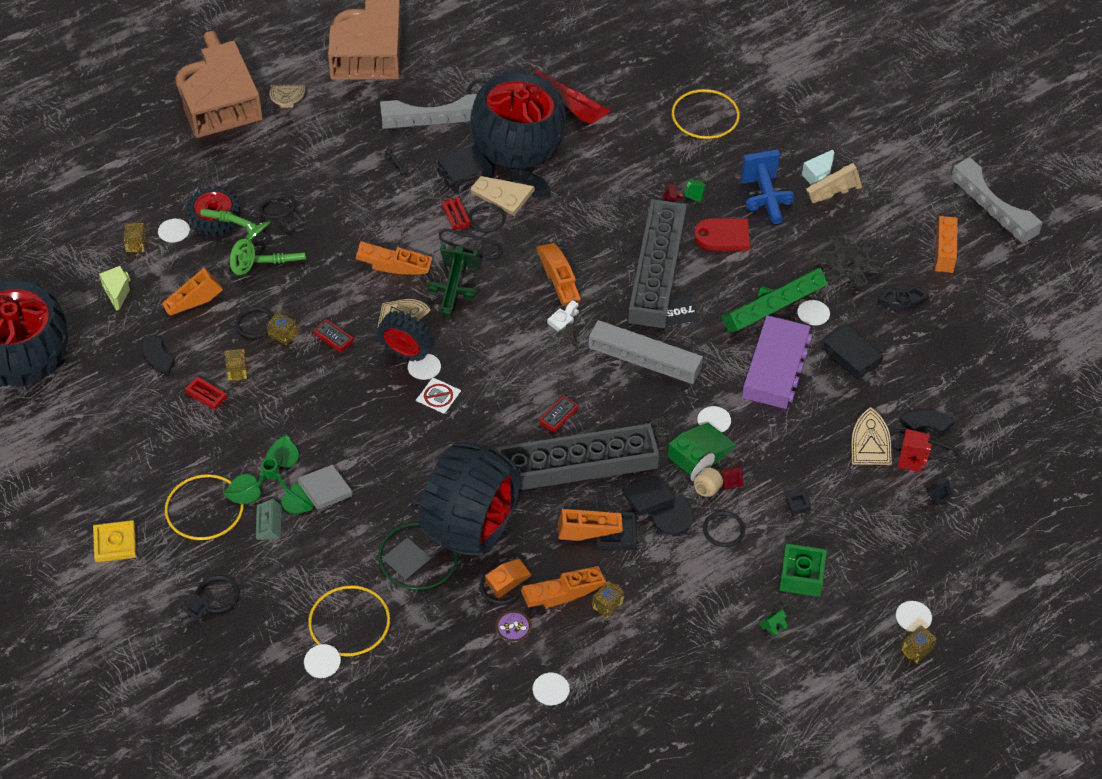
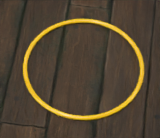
M707 89L694 90L682 95L676 100L672 108V118L676 126L684 133L702 139L718 138L730 133L737 126L740 117L739 109L730 97L721 92ZM697 92H711L727 98L734 105L737 111V119L733 127L725 133L715 136H699L684 130L677 123L674 115L675 107L687 95Z
M205 474L191 477L178 484L169 494L165 504V517L170 527L179 535L193 540H209L230 531L240 520L244 504H241L239 515L229 528L209 537H193L180 532L173 526L168 516L169 501L174 492L183 484L205 477L221 479L229 484L231 483L230 480L217 475Z
M342 586L328 591L313 605L309 615V631L317 645H321L312 630V615L320 601L329 594L342 589H360L373 594L381 601L386 610V629L381 638L365 650L355 653L339 652L340 656H356L372 650L384 639L390 626V612L385 601L374 591L360 586Z

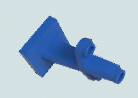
M778 149L744 155L740 177L742 184L757 181L762 194L749 198L746 201V207L750 211H755L760 206L765 205L770 221L773 224H779L783 221L778 203L789 205L794 201L792 191L774 192L771 179L776 178L780 157Z

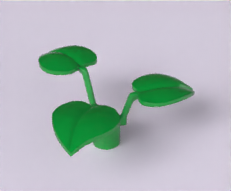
M288 435L281 437L268 450L266 459L261 464L263 471L260 472L258 483L254 476L242 474L236 477L223 492L225 497L234 503L251 504L261 496V491L258 487L261 486L263 478L266 477L270 480L277 478L287 492L281 499L284 510L292 514H299L314 508V504L299 483L294 484L289 490L279 474L281 467L290 468L299 459V452Z

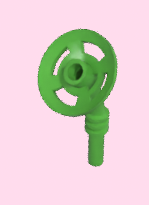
M201 210V216L217 218L219 221L234 222L246 227L248 234L245 239L250 241L271 223V221H266L256 225L233 215L229 211Z
M240 239L232 248L230 266L235 274L244 275L251 269L253 263L276 264L278 262L280 264L281 262L285 263V261L306 260L305 252L281 253V255L280 253H277V255L275 253L273 255H255L253 243L248 239ZM237 255H238V261H239V263H240V265H238V266H237V262H236Z

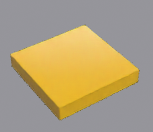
M134 520L93 525L95 563L136 558Z

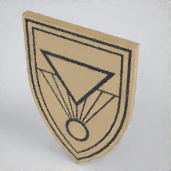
M272 85L270 99L280 105L281 108H294V104L304 97L306 85Z
M415 299L383 303L378 326L389 312L397 311L399 313L401 311L405 315L408 313L411 314L412 318L414 316L418 318L417 321H419L430 311V308L425 303Z
M870 407L860 416L853 429L851 442L852 465H892L891 438L888 427L882 417Z

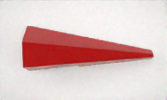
M536 69L534 74L550 81L553 87L558 89L563 104L580 120L592 124L610 113L611 109L598 104V102Z

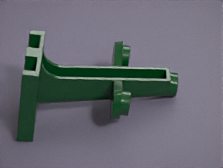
M441 244L440 252L444 264L451 265L447 285L427 282L426 287L427 291L431 293L444 292L441 315L451 317L457 295H463L467 299H474L477 296V290L459 287L464 267L480 270L481 261L478 249H474L472 254L465 253L464 248L461 246H456L455 251L447 250L446 245Z

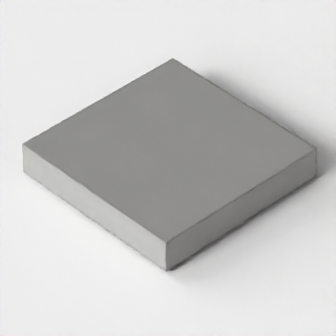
M333 465L298 478L299 485L317 510L352 496V490Z

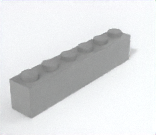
M598 320L589 335L590 349L693 385L702 369L703 356L697 353L671 346L662 341L619 328L607 322Z

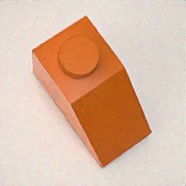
M517 559L501 564L485 575L487 585L499 599L529 578L531 573L521 560Z

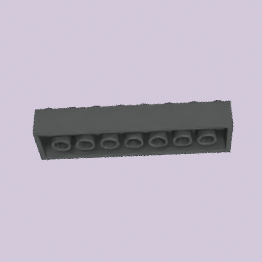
M651 199L629 306L628 323L665 328L685 225L687 204Z
M651 424L496 447L497 451L507 456L521 470L520 476L522 479L519 490L658 469L659 452Z

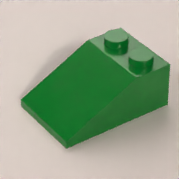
M707 422L681 433L670 442L668 458L691 476L695 466L706 455L711 453L715 455L714 462L710 467L712 468L736 448V444Z

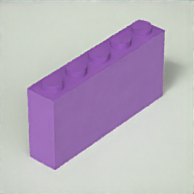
M766 316L743 387L742 398L787 409L788 403L793 402L795 391H792L793 387L797 388L799 377L797 374L802 373L804 362L801 361L806 359L808 348H806V344L810 345L812 334H809L810 326Z

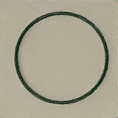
M418 522L405 524L391 531L380 546L378 560L382 572L392 583L410 590H425L442 584L452 575L457 566V552H455L454 565L448 575L439 582L429 586L411 587L403 585L392 579L385 571L381 554L388 538L400 529L419 525Z

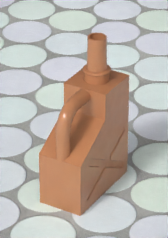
M366 0L365 9L345 10L334 18L333 24L330 26L328 52L331 79H399L400 0Z
M206 32L204 40L208 48L201 49L203 61L184 66L178 71L175 78L177 88L182 97L185 114L196 138L263 120L258 91L235 41L221 44L216 32Z

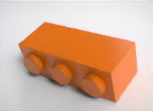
M939 216L936 228L935 271L954 272L957 260L958 218Z

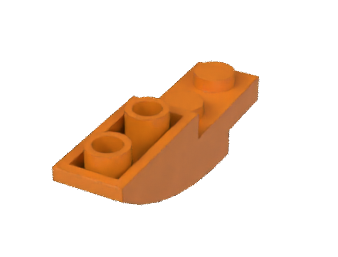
M361 241L356 260L373 264L372 269L413 275L428 273L432 257L397 247L396 251Z
M555 243L537 246V251L548 279H552L562 307L567 306L572 300L579 303L581 298L575 286L576 278L561 250Z
M599 566L562 573L559 579L522 586L521 592L528 607L544 604L545 608H549L587 595L604 586L606 581Z

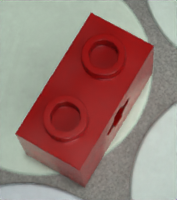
M906 429L897 467L920 473L922 465H927L932 443L928 442L930 434Z

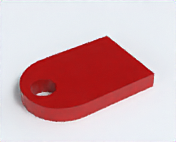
M705 219L699 222L695 228V241L706 250L749 251L748 219ZM700 233H706L707 236H701Z

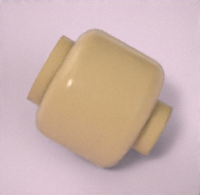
M713 468L703 469L694 479L697 493L705 497L715 495L723 485L721 474Z

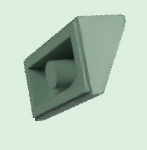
M274 499L257 505V540L281 538L282 506Z

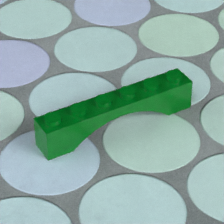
M821 267L813 269L778 289L729 311L721 317L729 333L738 331L828 285V282Z

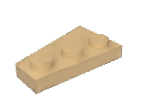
M852 163L834 174L828 175L825 179L812 184L806 190L811 202L816 203L831 198L837 192L844 194L850 188H862L857 168Z
M480 176L470 190L474 195L499 206L507 213L515 216L535 189L534 186Z

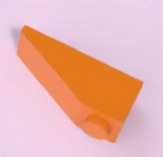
M203 268L162 304L171 316L209 302L223 288L218 280Z
M562 509L558 520V539L579 541L620 533L623 530L621 513Z

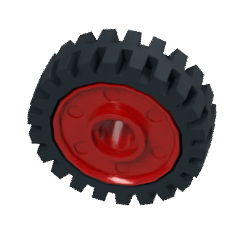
M210 186L207 187L208 190L202 188L200 189L201 193L196 191L194 193L195 196L191 195L190 200L187 201L186 211L189 224L193 227L194 231L198 230L199 234L204 232L205 236H209L210 233H212V236H216V233L223 235V231L228 233L230 228L234 229L236 227L234 222L219 221L217 218L201 216V210L208 209L219 212L221 210L229 211L233 215L241 217L238 197L235 193L232 194L231 190L228 189L226 191L224 187L220 190L219 186H215L212 189Z
M393 311V313L389 312L386 314L376 331L378 339H381L380 343L385 344L384 347L386 349H390L392 354L396 353V356L399 358L403 356L404 360L409 358L413 362L414 360H423L427 356L434 343V336H432L431 331H428V326H423L424 323L422 321L418 322V318L415 316L412 318L411 314L407 313L405 315L401 311L399 313Z

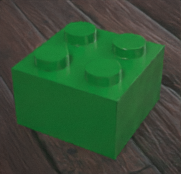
M786 544L779 591L820 597L826 549Z

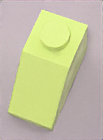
M120 266L99 274L102 286L116 311L121 308L129 293L128 282H131L128 273L123 272Z

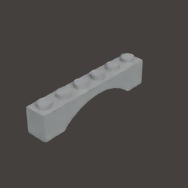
M468 94L453 103L438 107H417L398 100L381 101L382 127L385 129L470 122L471 110L477 94Z
M969 157L954 165L951 176L953 181L986 209L991 216L997 219L1003 227L1009 230L1015 238L1025 243L1039 235L1042 222L1030 211L1013 207L995 196L984 182L982 168Z

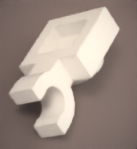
M572 300L567 305L565 311L561 308L558 309L547 319L548 324L562 334L574 323L573 317L579 313V310L576 309L578 303Z

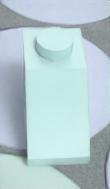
M828 151L804 162L802 176L811 185L830 175L834 151Z

